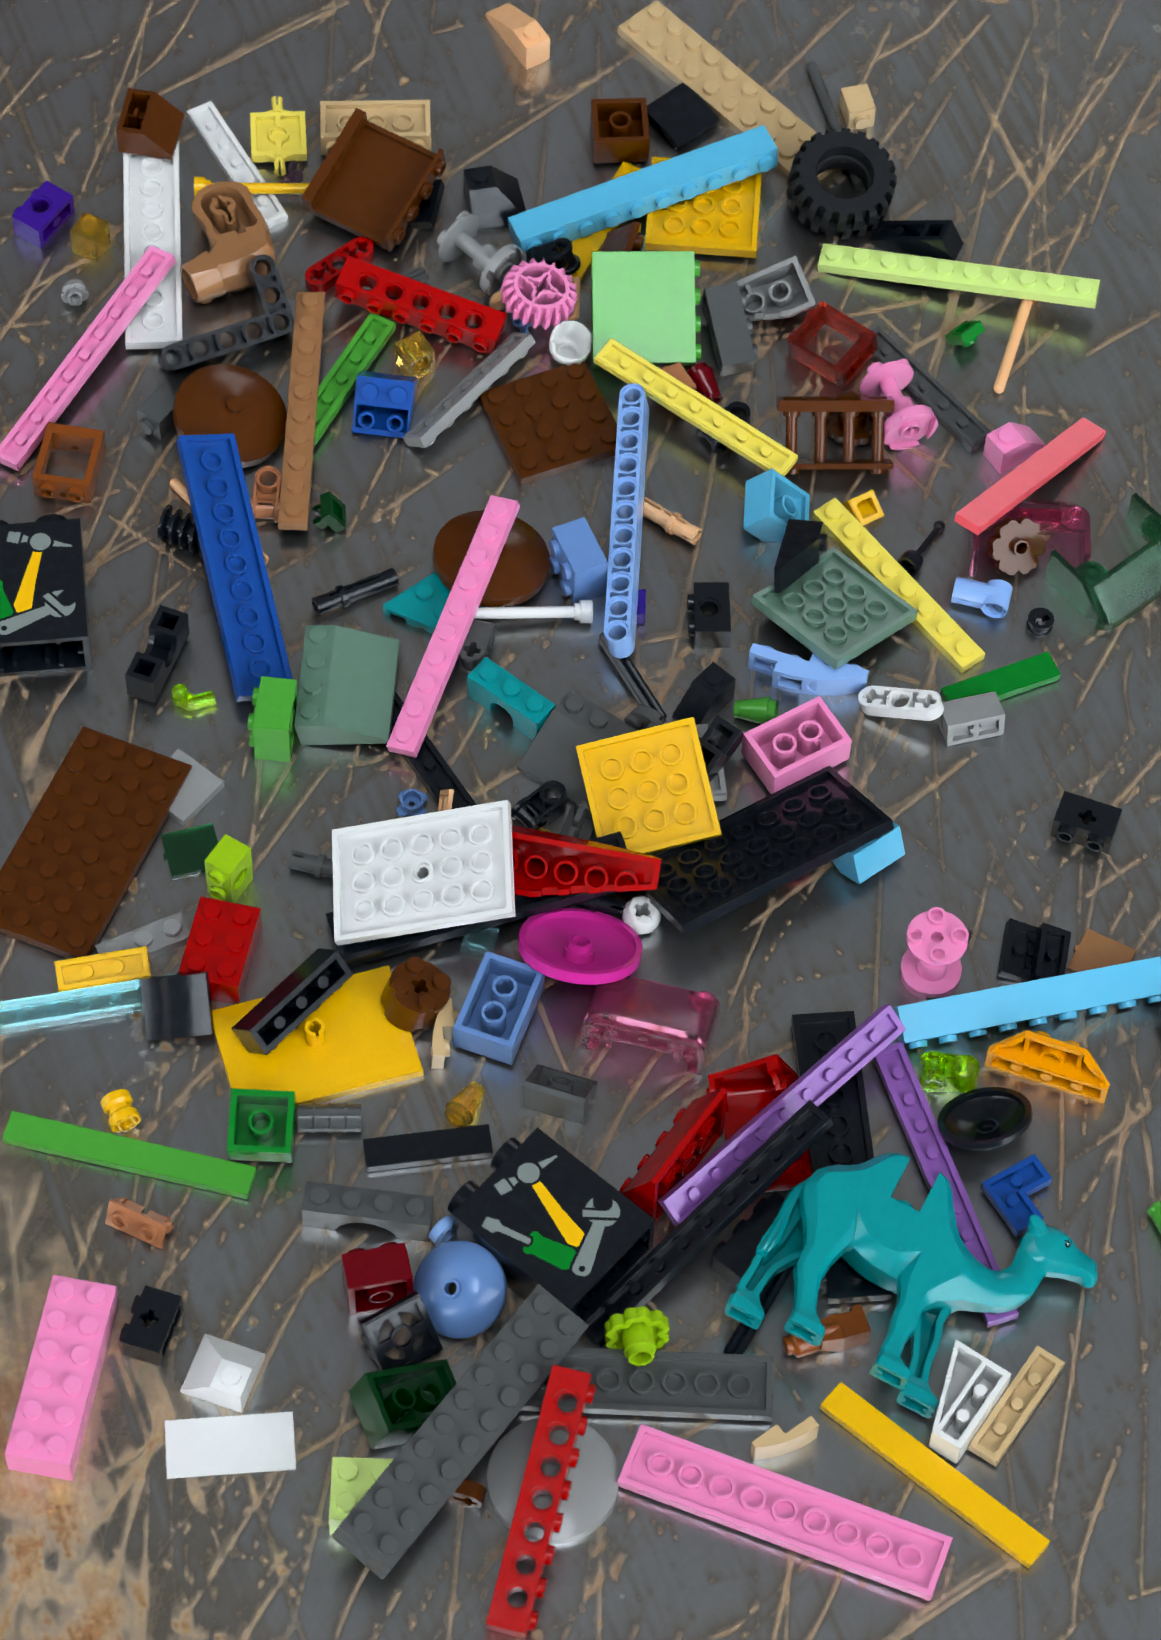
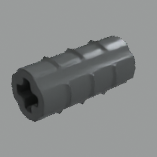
M330 1102L328 1104H298V1133L346 1134L347 1132H361V1104H347L346 1102L344 1104H331Z

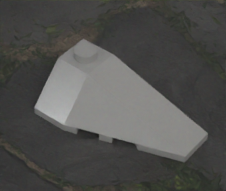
M796 256L736 281L738 282L739 291L745 293L747 307L744 309L746 318L750 317L751 321L789 318L817 306ZM701 296L700 305H695L697 314L701 316V324L704 327L708 325Z

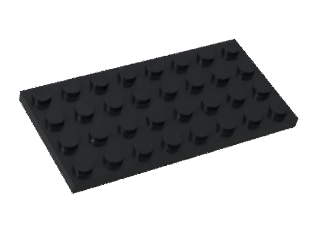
M827 766L719 820L722 836L651 854V856L662 858L658 889L642 890L639 892L649 898L650 903L680 932L686 935L769 892L775 891L779 887L804 876L816 868L826 865L830 861L848 852H852L874 839L880 838L882 835L894 830L893 821L832 767Z

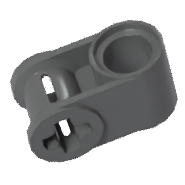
M473 620L459 654V670L463 675L468 676L485 657L488 658L495 638V623Z

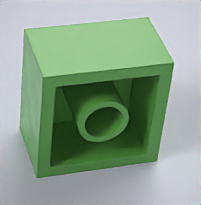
M261 676L259 688L254 687L252 705H255L254 713H249L248 731H250L249 747H254L255 759L291 763L296 734L294 724L298 698L297 680Z

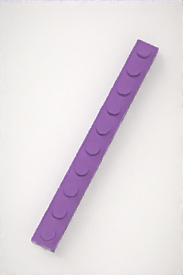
M883 1004L658 1200L674 1226H678L804 1104L811 1100L817 1107L821 1105L906 1030L889 1004Z
M902 1041L890 1044L875 1056L873 1060L927 1188L930 1192L939 1172L947 1177L952 1188L953 1206L959 1236L970 1253L980 1263L989 1269L1000 1271L946 1143L939 1132L937 1122ZM1017 1309L1004 1313L980 1312L987 1328L1017 1319L1018 1316Z

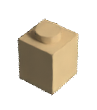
M868 84L841 88L839 108L846 128L854 130L874 126L876 106Z

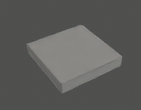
M178 749L170 758L190 764L192 769L169 809V816L182 826H185L224 788V781L185 752Z

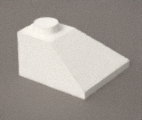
M204 1334L182 1385L181 1393L242 1413L266 1354Z

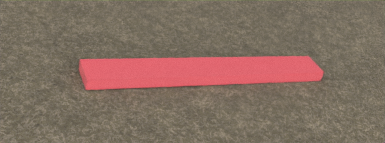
M1082 417L956 513L954 521L972 533L979 535L1103 440L1106 430Z

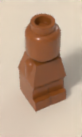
M860 1303L850 1306L849 1312L842 1314L834 1313L820 1320L825 1327V1335L819 1346L812 1345L788 1333V1336L782 1337V1344L786 1355H794L800 1358L818 1352L819 1348L821 1351L843 1352L844 1350L868 1344L871 1328Z

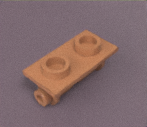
M116 1197L115 1200H109L105 1224L159 1249L163 1248L165 1235H169L174 1227L170 1217L163 1216L152 1210L144 1214L145 1207L128 1200L126 1197L122 1199Z

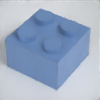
M585 517L553 527L552 540L549 541L551 557L548 560L552 573L558 574L560 578L559 583L565 597L569 596L572 604L579 603V600H593L605 596L608 561Z

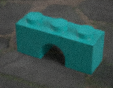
M487 657L467 676V696L489 711L497 704L502 706L511 715L513 728L532 741L556 706V704Z

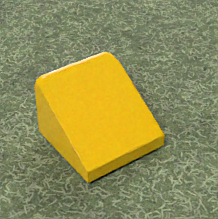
M873 489L842 503L863 526L885 516Z

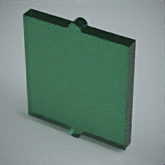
M213 823L161 835L165 851L163 859L168 862L172 880L205 872L204 860L219 842L217 841Z

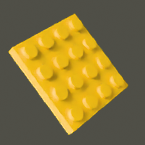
M652 156L651 165L671 158ZM762 172L749 176L744 180L724 185L717 190L697 195L692 199L672 204L667 208L648 213L645 250L694 251V254L756 258Z
M694 717L576 746L597 838L621 831L628 850L649 854L722 836Z

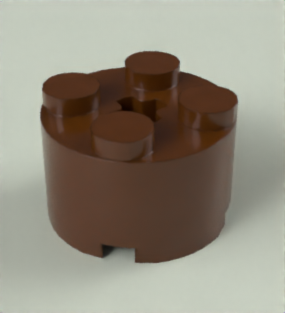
M410 957L407 961L400 963L391 973L381 994L380 1000L385 1010L384 1015L386 1019L395 1027L407 1032H414L415 1029H424L425 1031L435 1025L438 1013L449 1000L450 977L435 965L423 961L419 957Z

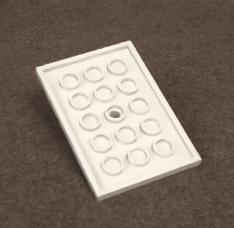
M508 800L332 830L334 942L338 946L516 917L511 804Z

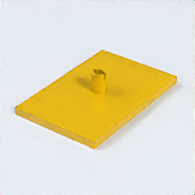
M387 965L353 974L343 983L340 989L330 995L316 1011L312 1012L267 1055L249 1053L231 1029L265 997L212 1010L214 1034L230 1088L295 1091L297 1109L298 1104H317L423 1076V1068L411 1032L395 1027L384 1015L385 1010L380 998L391 976L390 966Z

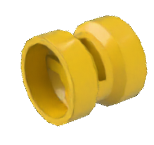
M127 1089L114 1090L106 1094L100 1101L103 1112L109 1115L108 1123L114 1133L131 1130L141 1121L138 1110L131 1105L133 1098Z

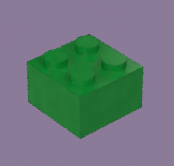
M231 1088L227 1139L229 1160L293 1163L297 1105L295 1091Z

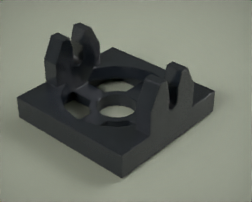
M416 1291L359 1321L364 1332L360 1335L361 1340L368 1345L365 1349L370 1357L377 1362L380 1370L415 1365L443 1350L421 1296ZM410 1312L417 1320L410 1326L402 1323L398 1313ZM389 1318L393 1327L390 1336L378 1343L380 1328L384 1321ZM402 1328H408L411 1334L409 1341L404 1345H397L395 1334ZM422 1332V1342L418 1349L414 1351L412 1345L415 1342L416 1335ZM395 1347L403 1350L405 1358L392 1359L384 1353Z

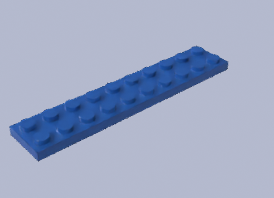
M234 433L180 435L176 440L236 702L252 701L254 687L259 688L261 676L293 678Z

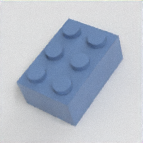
M486 951L453 1027V1046L512 1065L544 990L545 975L536 971L528 964Z

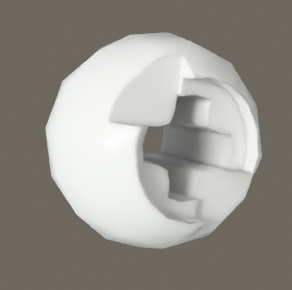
M639 896L632 898L626 903L622 919L638 935L649 934L657 928L661 920V912L650 903L649 898Z

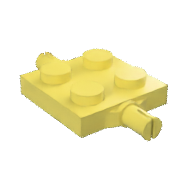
M276 96L271 98L272 110L250 113L251 155L253 163L274 162V174L279 176V167H281V176L286 174L285 162L307 161L305 111L284 110L283 98L278 96V104H276Z

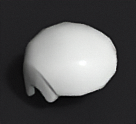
M575 320L562 321L554 327L549 339L550 354L554 360L563 365L581 364L588 358L591 352L592 333L580 322Z

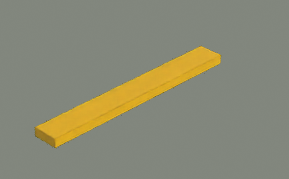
M842 1382L820 1404L821 1411L1028 1569L1031 1568L1049 1546L1050 1541Z

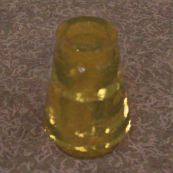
M470 1082L468 1086L446 1104L444 1112L447 1121L458 1128L471 1124L486 1093L484 1087L477 1082Z

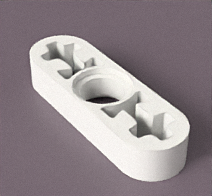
M868 686L862 689L858 695L863 713L869 716L932 721L939 718L944 711L941 696L939 693L931 690ZM900 699L908 700V703L903 707L893 706Z

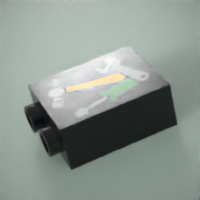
M48 514L39 517L35 522L8 524L0 520V677L92 669L85 555L80 518L67 519L62 515Z
M538 1127L523 1143L514 1137L507 1140L498 1149L491 1161L490 1167L494 1172L480 1187L473 1181L466 1182L455 1193L448 1205V1211L452 1214V1241L474 1242L490 1251L498 1259L504 1270L507 1287L523 1300L540 1284L579 1318H582L627 1275L653 1247L655 1219Z

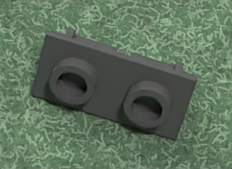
M581 800L574 807L571 806L561 829V835L585 840L591 839L595 827L589 802Z

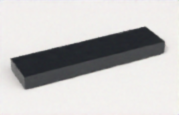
M489 1124L363 1139L367 1172L493 1157Z

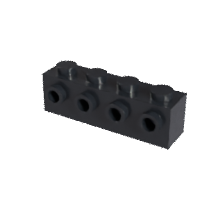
M318 948L231 1029L249 1053L267 1055L312 1012L316 1011L330 995L340 989L353 973L337 950Z

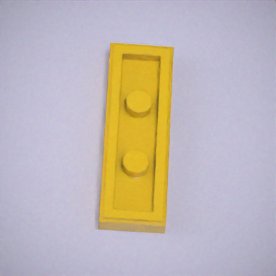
M147 946L54 961L59 992L152 976Z

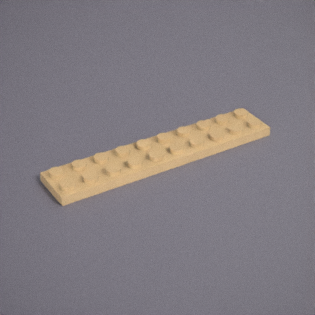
M655 0L617 27V34L677 85L683 82L706 102L720 121L734 133L740 134L764 125L778 148V166L776 168L787 177L789 176L796 152H799L800 146L805 141L811 140V136L816 134V131L658 0ZM829 169L818 174V181L820 182L836 169Z

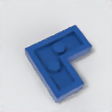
M1033 1154L983 1181L981 1189L1014 1236L1018 1237L1027 1232L1031 1215L1035 1214L1042 1220L1044 1219L1029 1196L1050 1185L1052 1177L1037 1156Z

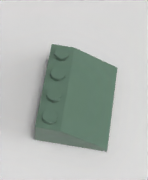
M338 625L306 626L294 724L301 745L387 744L392 726L400 648L398 639Z

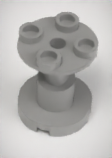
M464 210L458 215L456 221L448 230L445 229L439 234L437 238V243L440 245L439 257L444 262H451L465 252L474 259L473 266L482 272L480 278L481 290L492 296L494 293L501 291L504 277L507 272H510L513 265L518 266L522 260L526 261V253L515 244H508L498 250L490 243L485 245L479 243L474 239L479 228V218L475 214H470Z

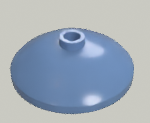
M451 1241L434 1248L422 1260L414 1277L413 1292L416 1291L420 1294L436 1333L445 1337L463 1339L479 1335L495 1323L506 1302L507 1281L500 1262L486 1248L474 1242ZM451 1283H455L457 1290L451 1295L448 1288Z

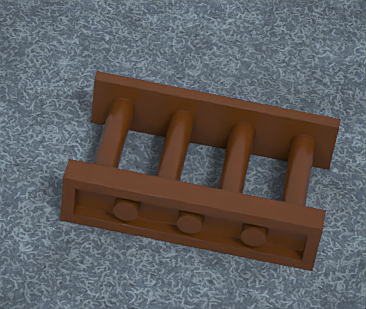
M776 396V408L778 412H783V416L786 417V448L797 454V417L800 416V412H812V416H815L814 459H798L787 474H799L800 470L869 469L871 474H885L886 469H893L891 459H883L884 416H887V412H894V399L892 396ZM829 412H841V416H844L843 459H826V417L829 416ZM858 412H870V416H872V459H854L855 416H858Z

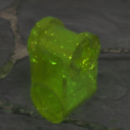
M936 1051L925 1052L921 1055L920 1062L923 1065V1073L919 1083L922 1090L963 1094L977 1088L980 1065L973 1056L945 1054ZM967 1072L971 1074V1076L964 1077L961 1076L959 1073Z

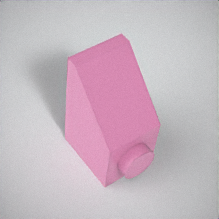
M1008 422L986 434L983 456L999 474H1002L1027 460L1044 447L1045 444L1029 426Z

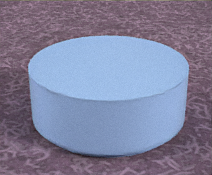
M452 1215L442 1218L429 1232L428 1237L436 1246L452 1240Z

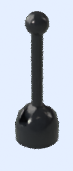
M936 521L934 529L917 550H907L898 559L897 562L911 576L916 575L922 568L923 558L921 554L937 533L945 529L944 522Z

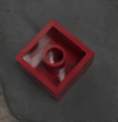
M387 1242L378 1248L367 1250L355 1248L346 1254H341L342 1281L350 1317L377 1312L413 1292V1275L405 1242L399 1244Z

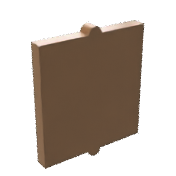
M1087 928L1080 944L1074 946L1075 953L1066 970L1075 973L1132 962L1137 950Z

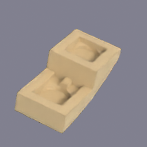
M809 1416L786 1434L776 1424L751 1442L750 1457L753 1460H763L793 1452L817 1438L819 1424L812 1416Z

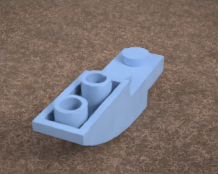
M756 643L752 644L749 651L747 668L772 676L771 687L807 695L838 696L859 693L867 687L869 670L863 669L857 664L846 663L835 670L814 653H812L810 660L807 661L798 655H789L777 651L770 646Z

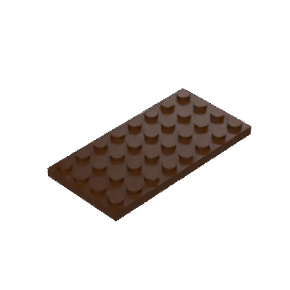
M83 726L0 870V933L68 959L91 955L166 821L169 809L189 775L192 765Z

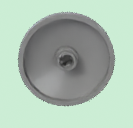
M539 1417L527 1420L506 1433L494 1448L488 1463V1497L494 1512L509 1529L511 1528ZM588 1425L585 1435H578L575 1448L580 1449V1455L576 1469L570 1467L567 1480L572 1481L568 1501H561L559 1512L564 1513L560 1533H553L550 1545L574 1542L594 1532L608 1518L617 1499L619 1469L616 1458L606 1440ZM557 1430L551 1434L550 1440L554 1444H563L568 1440L569 1435L563 1430ZM549 1462L543 1466L542 1473L548 1477H553L559 1473L561 1467L555 1462ZM541 1494L534 1499L533 1504L539 1509H546L551 1505L552 1498L546 1494ZM536 1526L529 1528L525 1533V1537L533 1542L539 1541L544 1535V1531Z

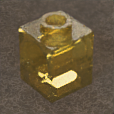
M420 331L395 343L396 364L405 376L418 377L420 379L435 371V350Z

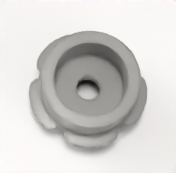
M78 279L68 280L62 287L61 299L72 306L81 305L82 301H86L89 297V291L86 290L85 284Z

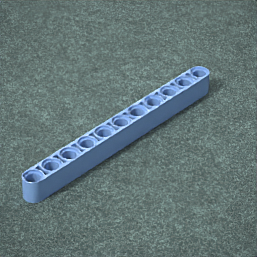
M636 383L627 384L619 393L604 618V636L609 652L613 657L621 659L630 656L635 649L649 425V406L644 388Z

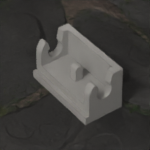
M995 691L942 702L944 711L941 715L942 719L938 720L947 746L1004 735L1005 712Z

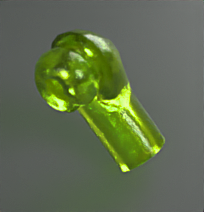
M183 684L175 685L171 690L173 695L171 698L175 705L186 710L197 711L216 705V699L212 690L194 695L189 693Z

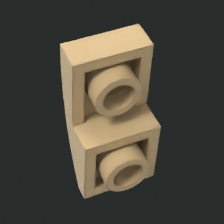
M449 998L445 1007L438 1013L435 1021L430 1055L431 1070L443 1069L445 1057H450L449 1040H453V1027L459 1015L458 1009L453 1010L452 998Z

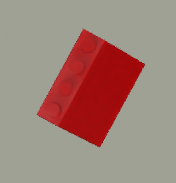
M722 1087L693 1100L687 1109L681 1108L673 1120L674 1125L670 1131H663L657 1139L656 1149L651 1155L646 1154L641 1159L637 1167L638 1172L633 1179L628 1177L622 1184L619 1192L654 1218L655 1223L664 1212L658 1200L694 1170L723 1135L728 1090Z

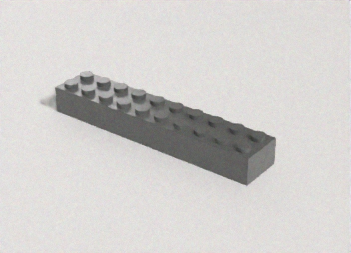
M538 1284L347 1515L331 1537L383 1580L550 1375L552 1365L559 1364L589 1325Z

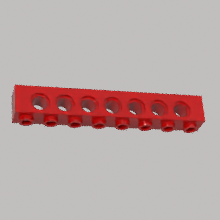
M552 1365L486 1621L488 1630L527 1639L529 1630L535 1631L539 1611L534 1610L537 1597L543 1599L547 1585V1579L542 1578L545 1565H552L556 1546L550 1544L553 1533H560L564 1513L559 1512L561 1501H568L572 1481L567 1480L570 1467L576 1469L580 1455V1449L575 1448L578 1435H585L588 1417L583 1416L586 1403L592 1405L597 1385L591 1384L592 1375L590 1373ZM570 1398L577 1403V1406L571 1412H563L558 1408L560 1401ZM557 1430H563L569 1437L563 1444H554L550 1440L551 1434ZM546 1463H557L561 1467L559 1473L553 1477L544 1475L542 1468ZM546 1494L552 1498L551 1505L546 1509L535 1507L533 1502L538 1495ZM534 1526L540 1527L544 1531L543 1537L536 1542L529 1541L525 1537L526 1531ZM523 1559H530L534 1561L536 1567L530 1574H521L517 1570L518 1563ZM514 1592H523L527 1596V1601L521 1607H513L508 1602L510 1595Z

